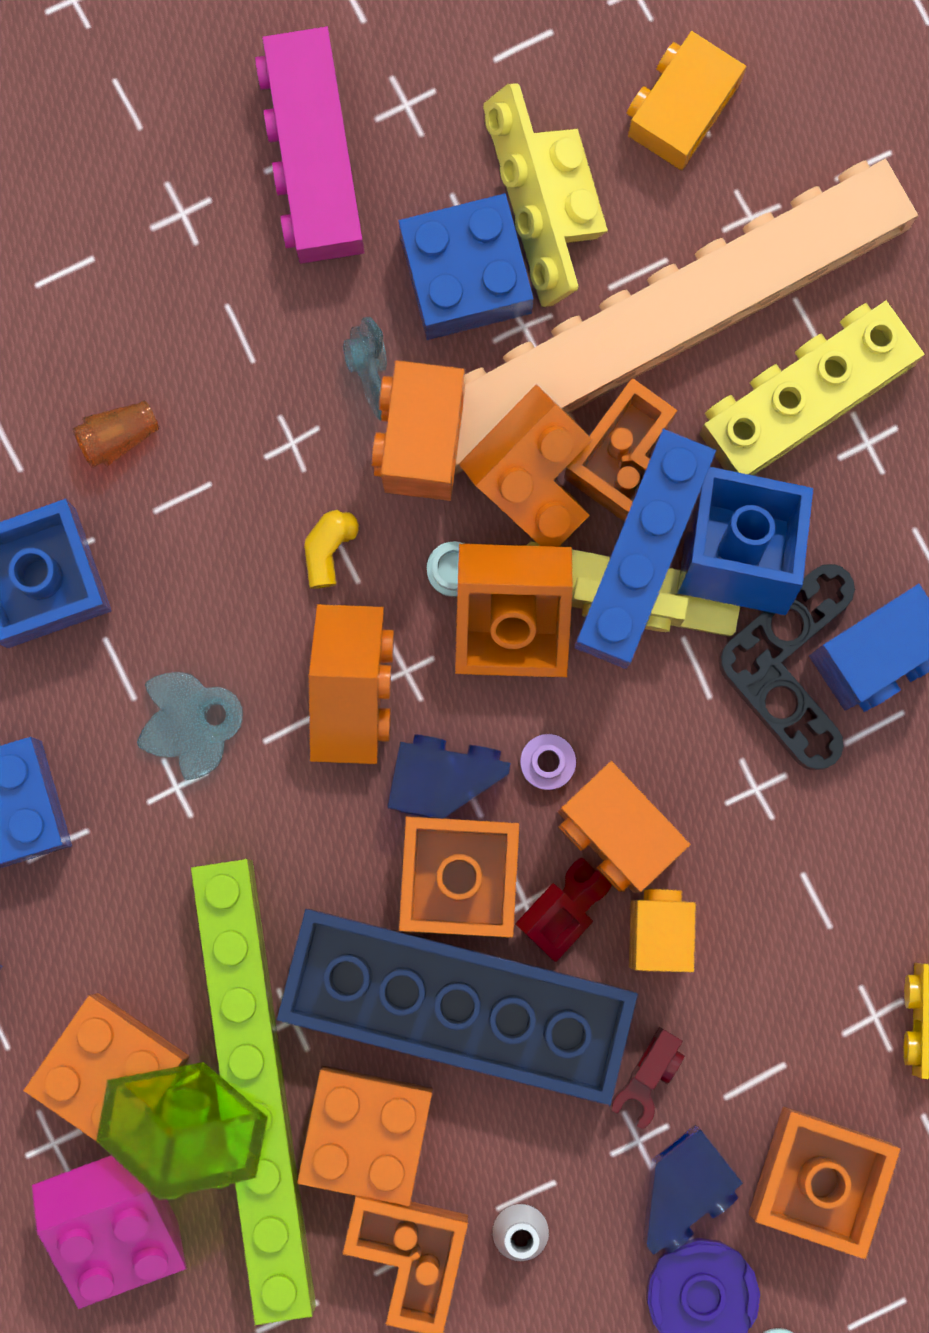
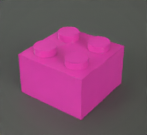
M140 1145L32 1185L37 1234L78 1309L186 1269L178 1220Z

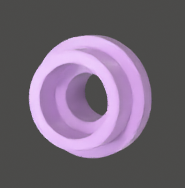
M543 734L530 740L524 747L520 765L524 777L530 784L539 789L553 790L565 785L571 779L576 767V757L573 748L565 739L553 734ZM551 751L557 755L559 766L555 771L544 772L539 768L537 760L541 753Z

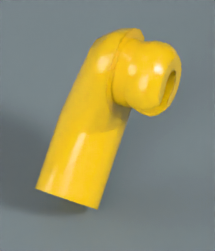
M332 510L323 514L306 537L304 548L310 589L327 588L337 585L333 553L342 542L354 540L359 531L358 520L352 513H341L339 510Z

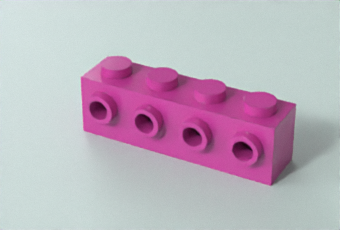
M328 26L263 36L265 56L255 57L260 90L271 89L274 106L272 109L264 110L268 141L269 143L279 141L282 161L273 162L272 168L277 196L288 194L291 214L280 216L286 249L296 247L300 264L365 254Z

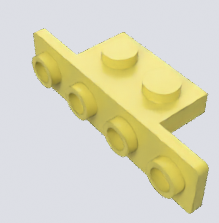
M518 83L507 84L484 103L485 123L488 132L492 136L500 164L501 179L506 185L515 215L516 230L522 239L528 259L532 284L537 290L541 306H553L578 290V282L566 243L597 239L608 232L578 129L534 133L520 85Z
M529 542L527 546H540L536 542ZM572 549V607L582 608V616L587 617L611 557ZM669 568L644 629L670 632V626H676L723 636H732L736 632L740 606L678 594L680 570Z

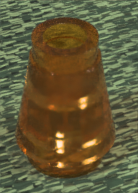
M143 400L137 404H130L82 417L83 423L72 428L82 454L90 467L93 468L102 463L108 467L149 437L151 433L158 431L159 425L149 404Z

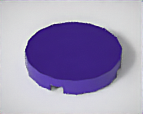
M695 1238L677 1243L659 1257L649 1275L646 1301L652 1322L660 1333H747L758 1316L760 1291L754 1271L737 1250L719 1240Z

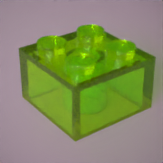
M200 1062L107 1080L96 1141L158 1200L175 1199L183 1194L210 1188H224L232 1183L256 1178L268 1117L207 1064Z

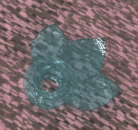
M364 317L361 319L360 326L351 328L350 339L343 342V353L349 371H357L362 379L364 392L372 413L381 421L382 411L379 410L382 381L378 376V372L385 371L387 366L383 332L371 317Z
M164 673L148 680L145 683L146 690L161 710L155 713L144 726L137 740L138 747L159 757L171 758L179 756V765L185 780L197 779L211 773L222 761L225 741L232 738L242 725L243 708L237 696L222 687L205 688L199 680L189 673ZM213 705H221L226 711V718L219 725H211L206 719L207 710Z

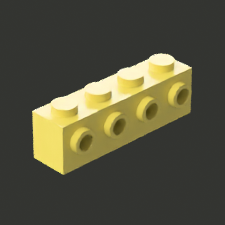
M887 300L872 310L867 303L859 306L840 321L844 328L842 331L828 340L825 339L822 333L815 336L795 351L799 360L781 371L777 364L771 366L750 382L754 389L752 392L737 402L732 395H729L705 412L709 421L703 425L699 434L708 447L716 450L715 457L724 470L754 476L919 362L924 356V352Z

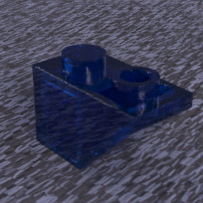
M414 734L412 744L400 742L387 808L392 811L417 816L446 819L507 778L511 763L500 761L502 752L500 750L469 745L467 754L445 750L446 740Z
M696 1124L651 1161L643 1240L653 1255L662 1248L668 1254L677 1250L693 1236L694 1231L690 1227L707 1212L712 1218L717 1217L739 1198L734 1191L743 1184L742 1181Z

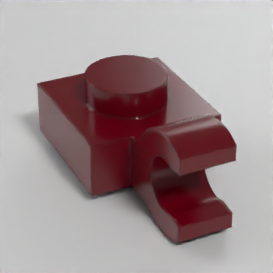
M581 857L568 869L565 876L564 889L561 890L552 883L515 925L554 962H557L594 922L585 912L609 892L612 884Z
M659 1026L633 1069L629 1081L624 1088L614 1095L610 1109L618 1114L627 1100H639L642 1103L643 1111L636 1121V1126L642 1130L646 1128L653 1120L655 1114L651 1091L655 1089L659 1080L668 1084L676 1074L685 1055L677 1051L683 1041Z

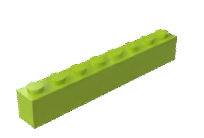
M244 859L191 867L255 1325L312 1317L316 1308L300 1189L299 1184H297L298 1175L253 860Z

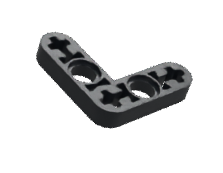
M825 564L814 569L804 577L803 586L799 591L804 602H806L820 589V585L816 581L817 578L821 577L826 582L835 578L840 582L841 587L836 592L840 601L836 604L829 598L813 610L815 614L821 616L817 623H814L807 607L794 600L789 611L798 615L802 624L801 633L796 639L785 641L775 636L771 627V621L775 613L764 611L725 645L719 657V668L727 682L792 758L803 768L812 771L826 769L838 761L844 747L843 737L835 724L781 662L842 612L853 600L855 593L854 580L847 570L835 564ZM759 628L765 642L773 649L779 651L780 654L776 658H772L770 651L767 649L753 662L754 667L757 669L755 674L752 675L746 669L736 673L731 667L736 660L732 650L736 647L742 652L750 650L760 641L751 632ZM782 687L793 693L796 699V708L790 717L779 719L768 712L765 699L773 688ZM806 710L814 718V720L804 724L814 736L825 733L830 739L825 746L826 751L829 753L826 759L819 754L810 758L805 754L804 749L808 746L809 742L800 730L795 731L791 738L784 731V728L798 722Z

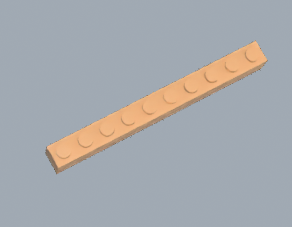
M886 158L871 167L867 161L855 164L838 176L839 184L824 192L821 191L819 186L805 191L791 201L790 204L793 209L774 218L771 212L755 218L743 227L744 235L728 244L724 238L712 241L695 253L696 261L681 269H678L676 264L660 269L647 279L650 286L630 295L628 290H623L610 296L599 305L601 312L585 321H582L578 315L562 322L551 331L553 338L536 347H534L531 341L517 346L503 356L505 364L486 373L484 368L481 367L465 375V396L455 475L463 471L459 463L536 384L569 414L630 381L632 378L643 374L909 230L918 214Z

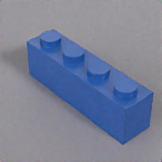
M662 429L574 646L575 649L624 669L628 668L716 453L715 449Z

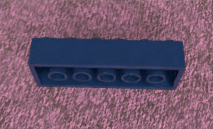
M305 909L277 1021L611 1106L638 993L337 915Z

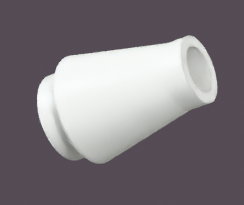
M516 1204L507 1207L497 1216L493 1225V1240L497 1249L505 1257L514 1261H527L535 1258L543 1251L548 1241L549 1229L546 1219L540 1211L529 1205ZM520 1229L527 1230L532 1234V1239H529L527 1245L523 1247L516 1246L514 1240H511L512 1234Z

